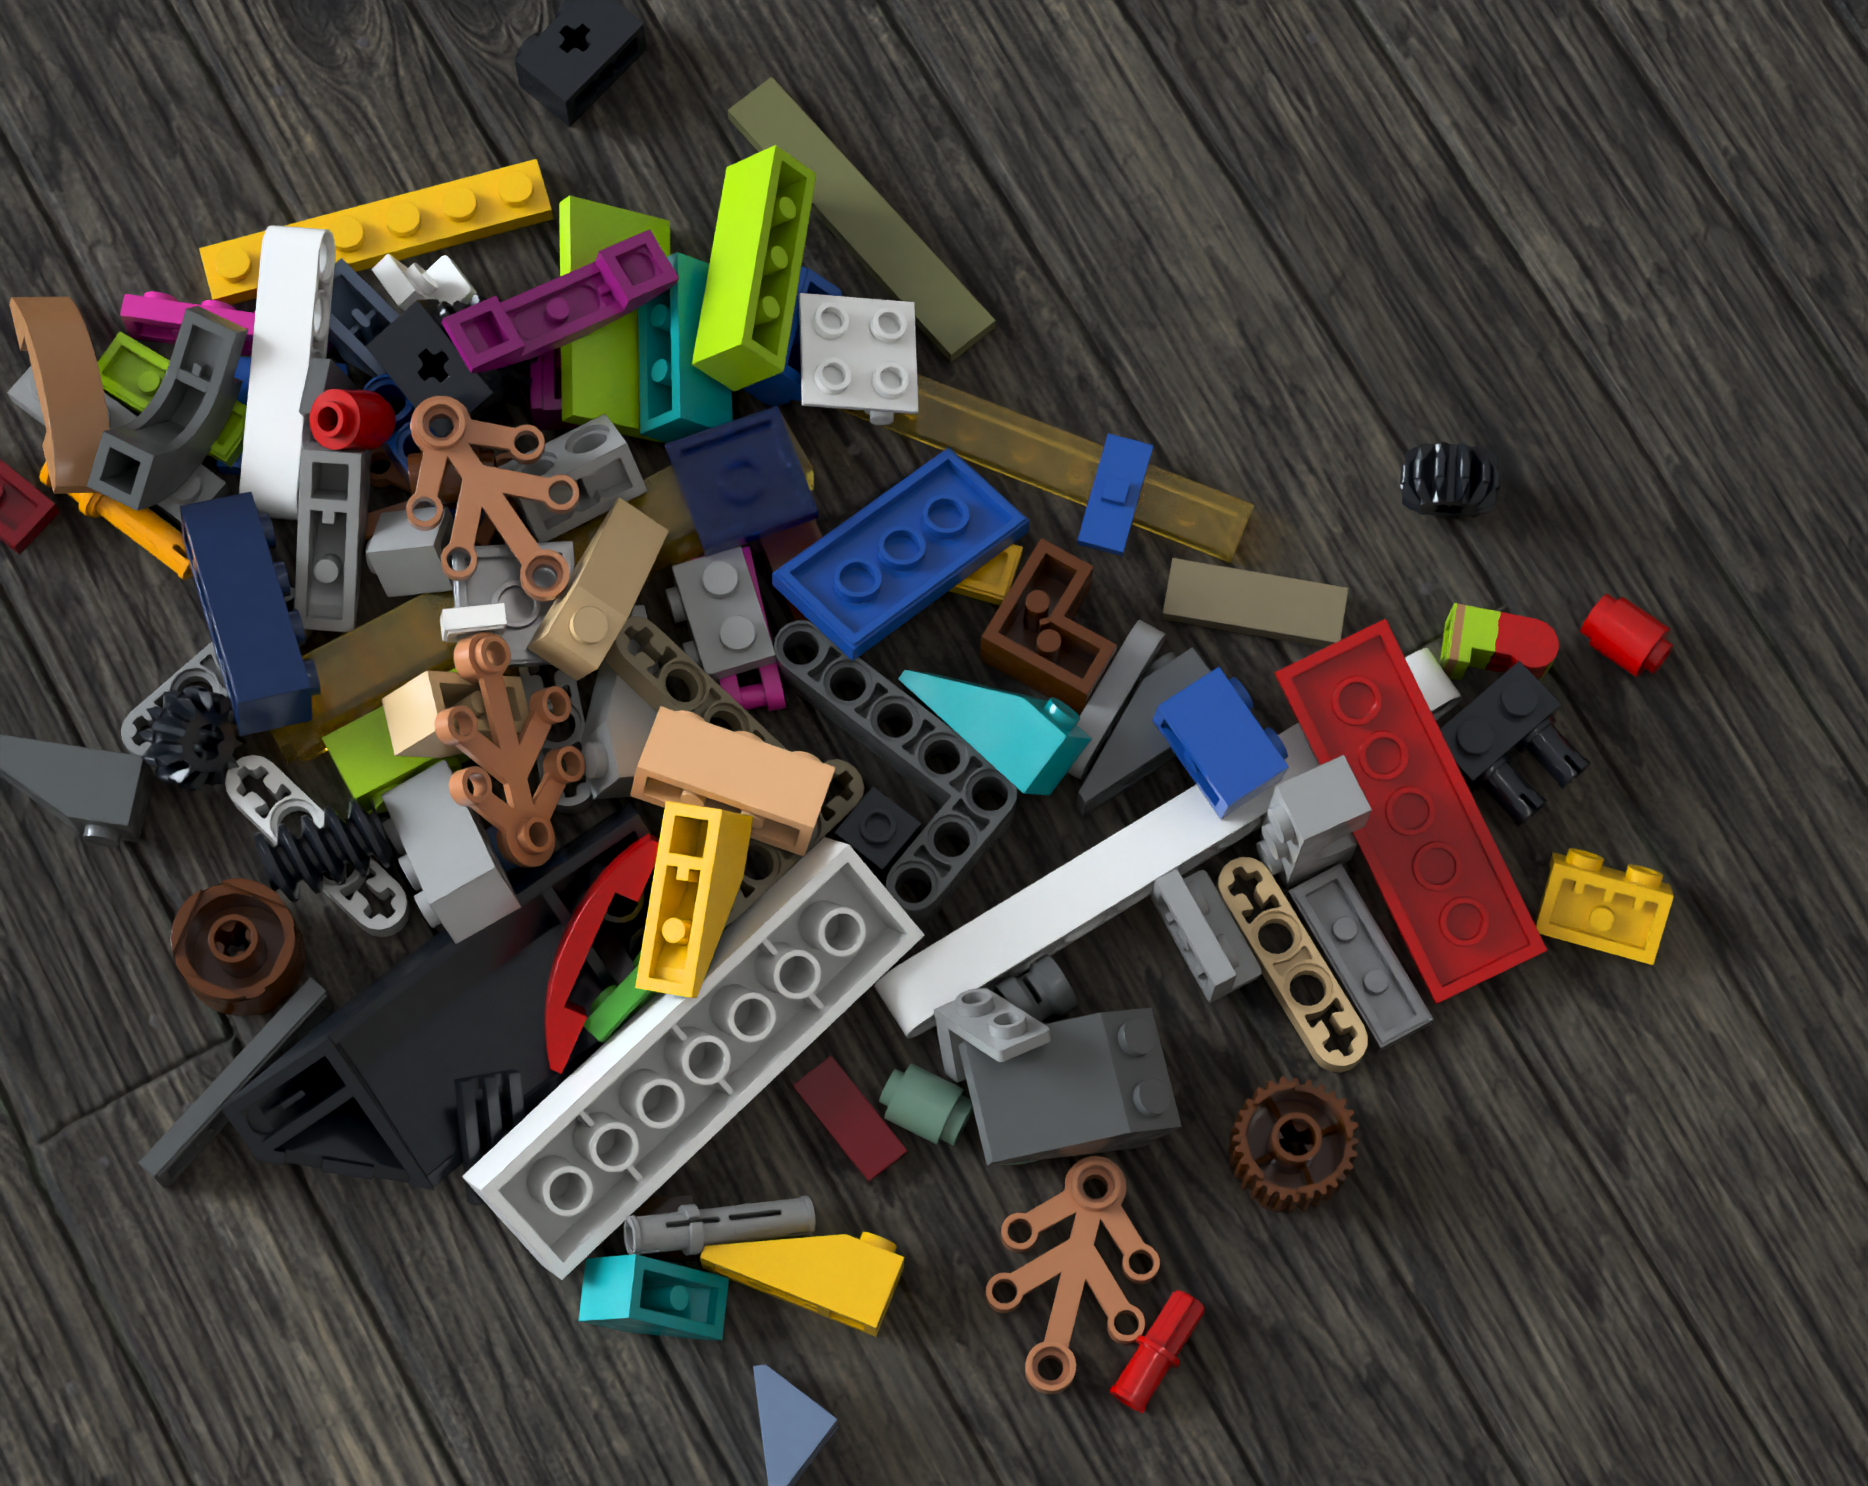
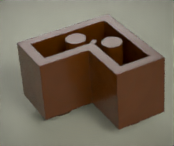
M1041 538L981 636L980 660L1041 694L1064 702L1081 715L1114 660L1117 645L1073 621L1074 616L1090 591L1094 566Z

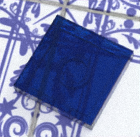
M778 406L665 444L668 460L705 557L819 518L817 506Z

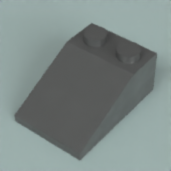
M1152 1007L1100 1012L1044 1024L1050 1029V1042L1005 1062L996 1061L967 1041L958 1045L987 1166L1143 1148L1182 1127Z

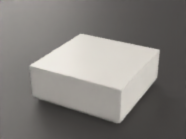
M504 603L442 609L440 617L442 641H446V643L459 642L466 636L484 631L501 637L507 625Z

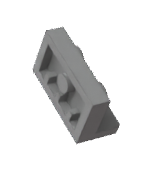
M1175 869L1155 879L1151 900L1209 1003L1260 977L1262 969L1206 871L1200 870L1183 879L1178 869Z

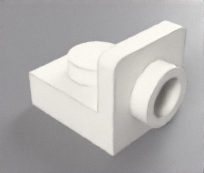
M387 254L371 269L396 304L404 311L416 300L438 299L440 303L446 301L452 306L458 300L468 305L473 295H476V290L455 262L446 255L441 256L427 271L415 262L407 268L390 254Z

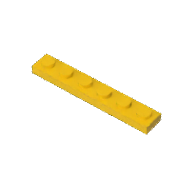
M534 159L284 226L329 229L333 233L335 240V263L342 258L357 272L374 267L387 254H390L399 261L553 219V213L538 161ZM265 231L199 248L212 300L234 305L257 298L261 247Z

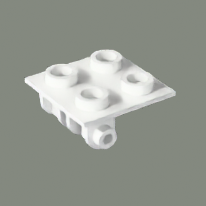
M800 293L799 325L802 406L864 410L866 414L870 415V422L875 425L892 423L895 413L917 414L918 385L914 302Z

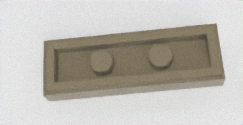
M1172 558L1162 620L1325 648L1341 640L1349 588Z

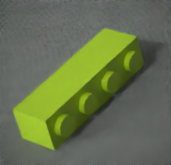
M777 145L726 168L692 365L732 391H737L784 372L817 173Z

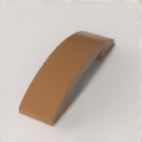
M11 297L9 305L20 351H28L47 431L42 446L53 494L97 493L98 491L87 487V483L102 433L109 430L110 426L99 367L84 320L70 297Z

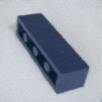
M252 492L180 506L184 547L239 735L244 736L312 721L311 696L321 694L318 672L313 658L303 660L299 646L306 644L304 628L298 609L288 611L284 597L291 595L285 564L283 561L273 562L269 549L276 548L275 535L269 513L258 514Z

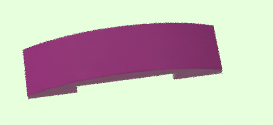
M649 229L600 250L593 263L505 301L499 302L497 296L491 297L443 318L442 325L471 374L490 371L534 358L582 338L659 296L677 284L679 277Z

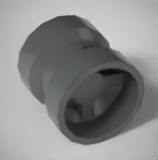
M1047 954L1032 962L1029 972L1019 978L1008 976L994 985V991L997 995L1041 1023L1053 1014L1064 1016L1078 1007L1076 996L1065 975L1056 962Z

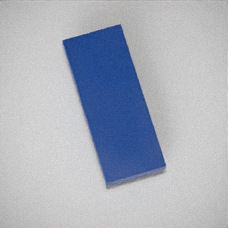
M1107 434L1077 539L1078 545L1123 556L1153 445Z

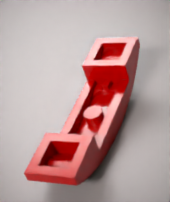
M648 833L631 844L601 872L581 899L564 930L553 960L545 999V1043L549 1066L553 1071L562 1074L587 1018L583 1006L567 999L614 894L617 893L636 902L639 901L656 863L660 838Z

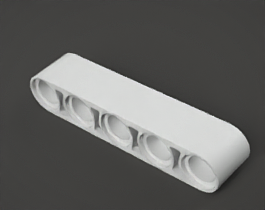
M271 225L266 229L262 241L239 494L252 492L258 514L268 512L270 518L298 520L301 449L312 439L316 440L311 432L310 423L299 413V407L309 362H311L312 358L326 359L336 251L334 236L329 229Z

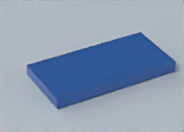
M948 447L773 572L772 585L849 659L854 661L1027 534L1030 520Z

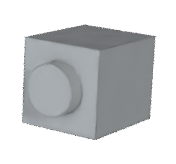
M448 505L443 506L441 523L429 531H420L411 526L407 519L406 510L383 512L380 514L373 536L366 545V561L370 571L373 574H377L387 597L453 590L452 579L443 573L440 561L443 549L450 544L454 519ZM436 507L413 509V514L421 521H428L435 516L437 509ZM450 555V556L448 557V559H447V563H448V566H449L450 568H451V555Z

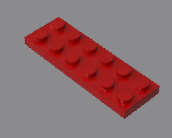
M1383 619L1274 672L1318 765L1320 766L1344 755L1372 809L1365 827L1352 832L1434 1003H1440L1547 951L1387 620Z

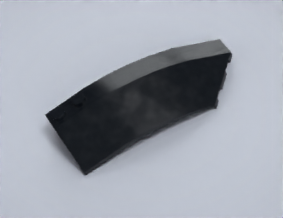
M627 803L555 851L543 865L530 868L511 881L510 884L521 908L455 944L447 930L443 929L330 1015L225 1103L221 1110L257 1161L280 1165L286 1162L321 1168L322 1172L371 1180L372 1177L407 1182L409 1186L435 1190L434 1186L463 1164L454 1079L515 1069L521 1072L524 1110L527 1113L551 1094L599 1049L603 1043L598 1041L583 1026L562 1074L551 1070L545 1043V999L555 953L564 930L581 899L601 872L619 854L646 834H651L631 804ZM655 865L638 902L617 893L614 894L567 999L585 1008L586 1020L592 1014L590 1007L598 995L611 985L619 986L635 969L633 962L642 949ZM501 1085L498 1086L502 1130L504 1131L506 1129V1119ZM482 1089L474 1090L481 1149L487 1144L483 1092Z

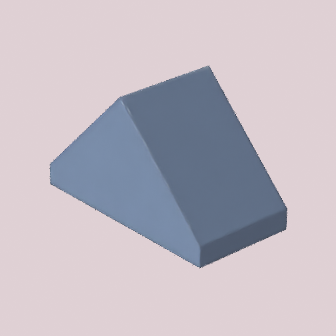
M341 258L335 263L328 340L347 363L372 377L387 374L366 346L400 315Z
M766 1364L753 1366L768 1486H794L837 1430L838 1419Z

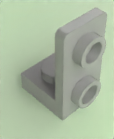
M986 987L964 991L956 997V1000L933 1009L944 1073L957 1083L966 1079L958 1047L964 1041L969 1042L998 1062H1005L1051 1041L1048 1026Z

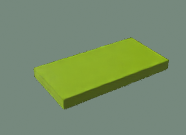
M570 195L559 203L560 276L595 262L600 250L649 229L666 257L670 255V220ZM638 308L582 338L561 346L562 422L581 426L606 414L622 435L665 443L640 434Z

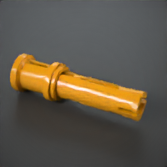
M45 462L39 477L40 481L50 488L52 485ZM100 492L67 493L79 503L80 512L87 517L97 518L102 516L176 572L182 580L186 581L193 576L184 547L182 533L151 509L145 508L137 511Z

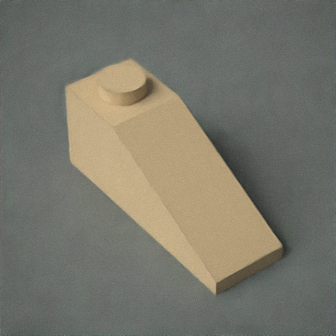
M620 497L616 499L569 576V583L565 592L554 601L526 648L576 681L597 670L627 621L669 530Z

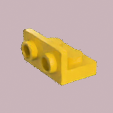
M1569 848L1567 856L1552 853L1549 863V876L1535 920V926L1539 934L1654 965L1674 897L1671 885L1662 882L1664 875L1656 870L1633 864L1627 866L1626 872L1602 866L1603 857L1581 849Z

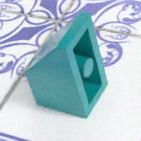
M637 1254L586 1258L578 1321L629 1333L712 1341L722 1340L729 1278Z

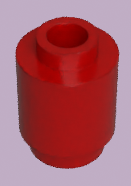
M330 389L324 391L315 399L310 410L309 423L316 441L327 449L374 450L391 437L395 429L396 418L392 406L380 394L374 391Z
M1608 593L1597 602L1580 629V633L1590 639V647L1636 678L1645 669L1655 674L1674 646L1666 640L1671 630L1670 627L1622 596L1617 600Z

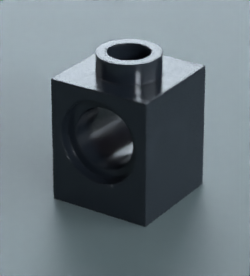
M873 786L835 831V840L849 844L882 885L885 886L887 875L892 866L921 833V823Z

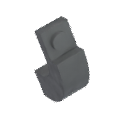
M200 306L186 308L167 372L158 391L148 406L133 421L126 425L103 431L87 487L137 511L156 505L176 492L191 477L208 455L211 446L218 439L232 412L243 383L242 380L234 377L248 329Z

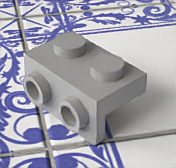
M741 546L672 566L675 587L665 589L674 623L686 621L692 640L682 643L683 651L718 685L719 679L776 663V654Z

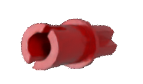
M1176 1290L1172 1293L1146 1336L1138 1335L1135 1340L1139 1347L1116 1384L1110 1388L1109 1392L1112 1396L1129 1408L1139 1413H1144L1147 1403L1169 1368H1177L1180 1364L1177 1356L1205 1312V1307L1199 1300L1183 1291Z

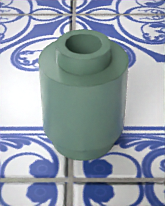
M913 1063L909 1065L905 1073L894 1069L879 1099L880 1103L888 1106L884 1119L936 1145L942 1140L955 1146L973 1112L971 1099L964 1096L965 1089Z

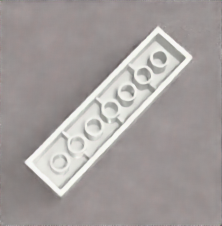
M824 837L805 857L803 856L722 932L697 998L658 992L462 1177L539 1263L563 1280L626 1220L627 1216H630L906 954L924 936L923 932L849 844Z

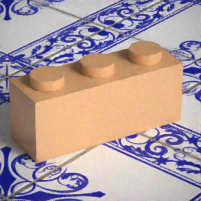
M660 706L638 762L630 796L665 808L666 801L753 816L750 838L805 857L836 767L822 763L816 756L803 751L791 752L765 743L761 738L750 732H733L705 722L702 717L693 712L684 710L673 711Z

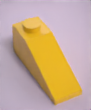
M666 801L635 988L690 998L698 997L744 877L753 816Z
M862 1232L860 1239L847 1234L709 1245L704 1246L700 1256L703 1269L874 1337H877L904 1269V1257L895 1254L897 1245L883 1237L868 1232Z

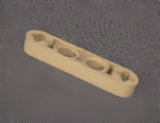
M1239 857L1231 860L1223 867L1217 880L1216 889L1258 961L1263 977L1318 1065L1330 1072L1342 1073L1351 1070L1360 1062L1368 1045V1035L1362 1021L1268 868L1262 862L1251 857ZM1240 874L1245 881L1255 878L1258 884L1253 895L1260 909L1262 910L1269 902H1272L1275 908L1263 911L1251 923H1247L1244 917L1251 916L1254 908L1243 893L1236 896L1230 893L1235 882L1234 875ZM1271 923L1285 926L1293 938L1291 948L1280 954L1266 951L1260 945L1258 939L1260 929ZM1301 975H1311L1317 978L1324 988V998L1318 1004L1312 1006H1305L1296 1002L1290 992L1291 981ZM1332 1005L1339 1011L1332 1013L1329 1019L1335 1032L1338 1035H1345L1349 1032L1353 1037L1348 1047L1349 1055L1345 1057L1338 1049L1328 1052L1324 1048L1330 1034L1322 1019L1314 1028H1311L1307 1022L1322 1016Z

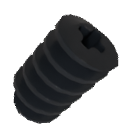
M372 796L371 810L368 811L354 797L348 799L347 818L344 820L331 806L324 808V827L319 828L307 814L301 816V835L297 837L284 823L277 825V844L273 846L261 832L254 834L256 848L272 890L277 893V890L280 889L292 903L300 899V881L302 880L315 894L323 891L324 872H328L338 885H342L347 881L348 863H351L362 877L370 873V855L374 854L385 868L393 865V853Z

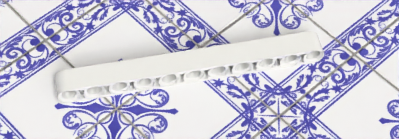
M1428 648L1418 650L1405 658L1435 721L1461 701L1462 696ZM1298 723L1278 735L1287 750L1288 758L1285 759V762L1289 768L1282 780L1277 784L1319 766ZM1277 784L1221 820L1198 786L1191 787L899 964L876 982L875 989L905 1036L910 1039L921 1035L936 1026L933 1009L956 1000L960 993L967 990L983 989L986 987L994 991L996 983L1008 976L1016 977L1028 970L1030 964L1046 954L1049 956L1053 955L1151 895L1155 879L1175 869H1178L1182 876L1261 828Z

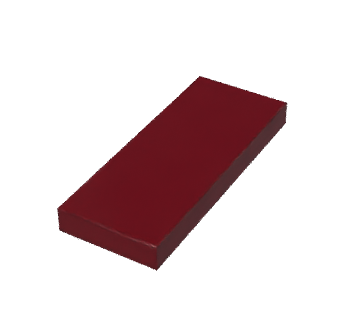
M829 1056L792 1085L795 1092L868 1183L908 1153V1150L832 1056Z

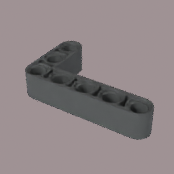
M801 620L788 623L779 630L774 642L776 663L781 681L942 806L892 866L886 880V889L916 925L927 923L937 914L1010 826L1015 817L1017 787L957 732L858 657L854 661L849 659L813 623ZM798 646L809 647L817 653L813 661L804 665L790 662L786 655L791 649ZM844 682H854L864 690L859 698L852 701H842L836 698L832 691L837 685ZM900 718L906 721L911 726V729L904 736L894 738L883 734L879 726L887 719ZM947 754L956 760L958 766L951 773L937 774L926 766V762L934 755ZM992 790L1001 794L1006 803L998 810L985 811L974 803L973 798L979 792ZM953 835L963 839L968 848L959 856L947 857L936 849L935 844L942 837ZM919 881L925 884L930 894L921 902L908 903L902 900L896 891L905 882Z

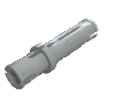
M800 1196L793 1199L744 1203L707 1209H698L695 1204H686L678 1207L677 1212L638 1217L634 1215L627 1216V1220L624 1221L623 1233L628 1255L682 1250L683 1254L688 1256L700 1254L703 1247L709 1245L756 1242L793 1236H812V1232L815 1231L816 1221L814 1206L810 1197Z

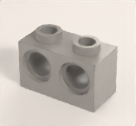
M606 414L545 443L542 457L533 464L524 465L513 459L499 466L501 469L547 478L563 474L570 476L576 481L579 487V501L577 506L566 514H555L549 511L542 502L512 497L521 517L539 543L547 542L609 511L615 500L619 497L627 502L648 491L627 442ZM535 448V449H533V450H531V451H529V452H527V453H525V454H531V453H533L537 448ZM556 485L549 492L551 500L557 504H565L573 496L571 489L565 485Z

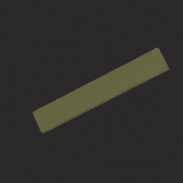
M770 77L728 109V119L758 152L777 145L817 173L811 210L894 301L914 302L915 324L950 363L995 329L996 320L773 77Z

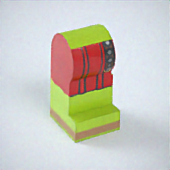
M1454 603L1445 621L1439 664L1449 679L1461 681L1468 667L1505 673L1520 661L1539 681L1547 674L1559 650V640L1554 629L1541 620Z

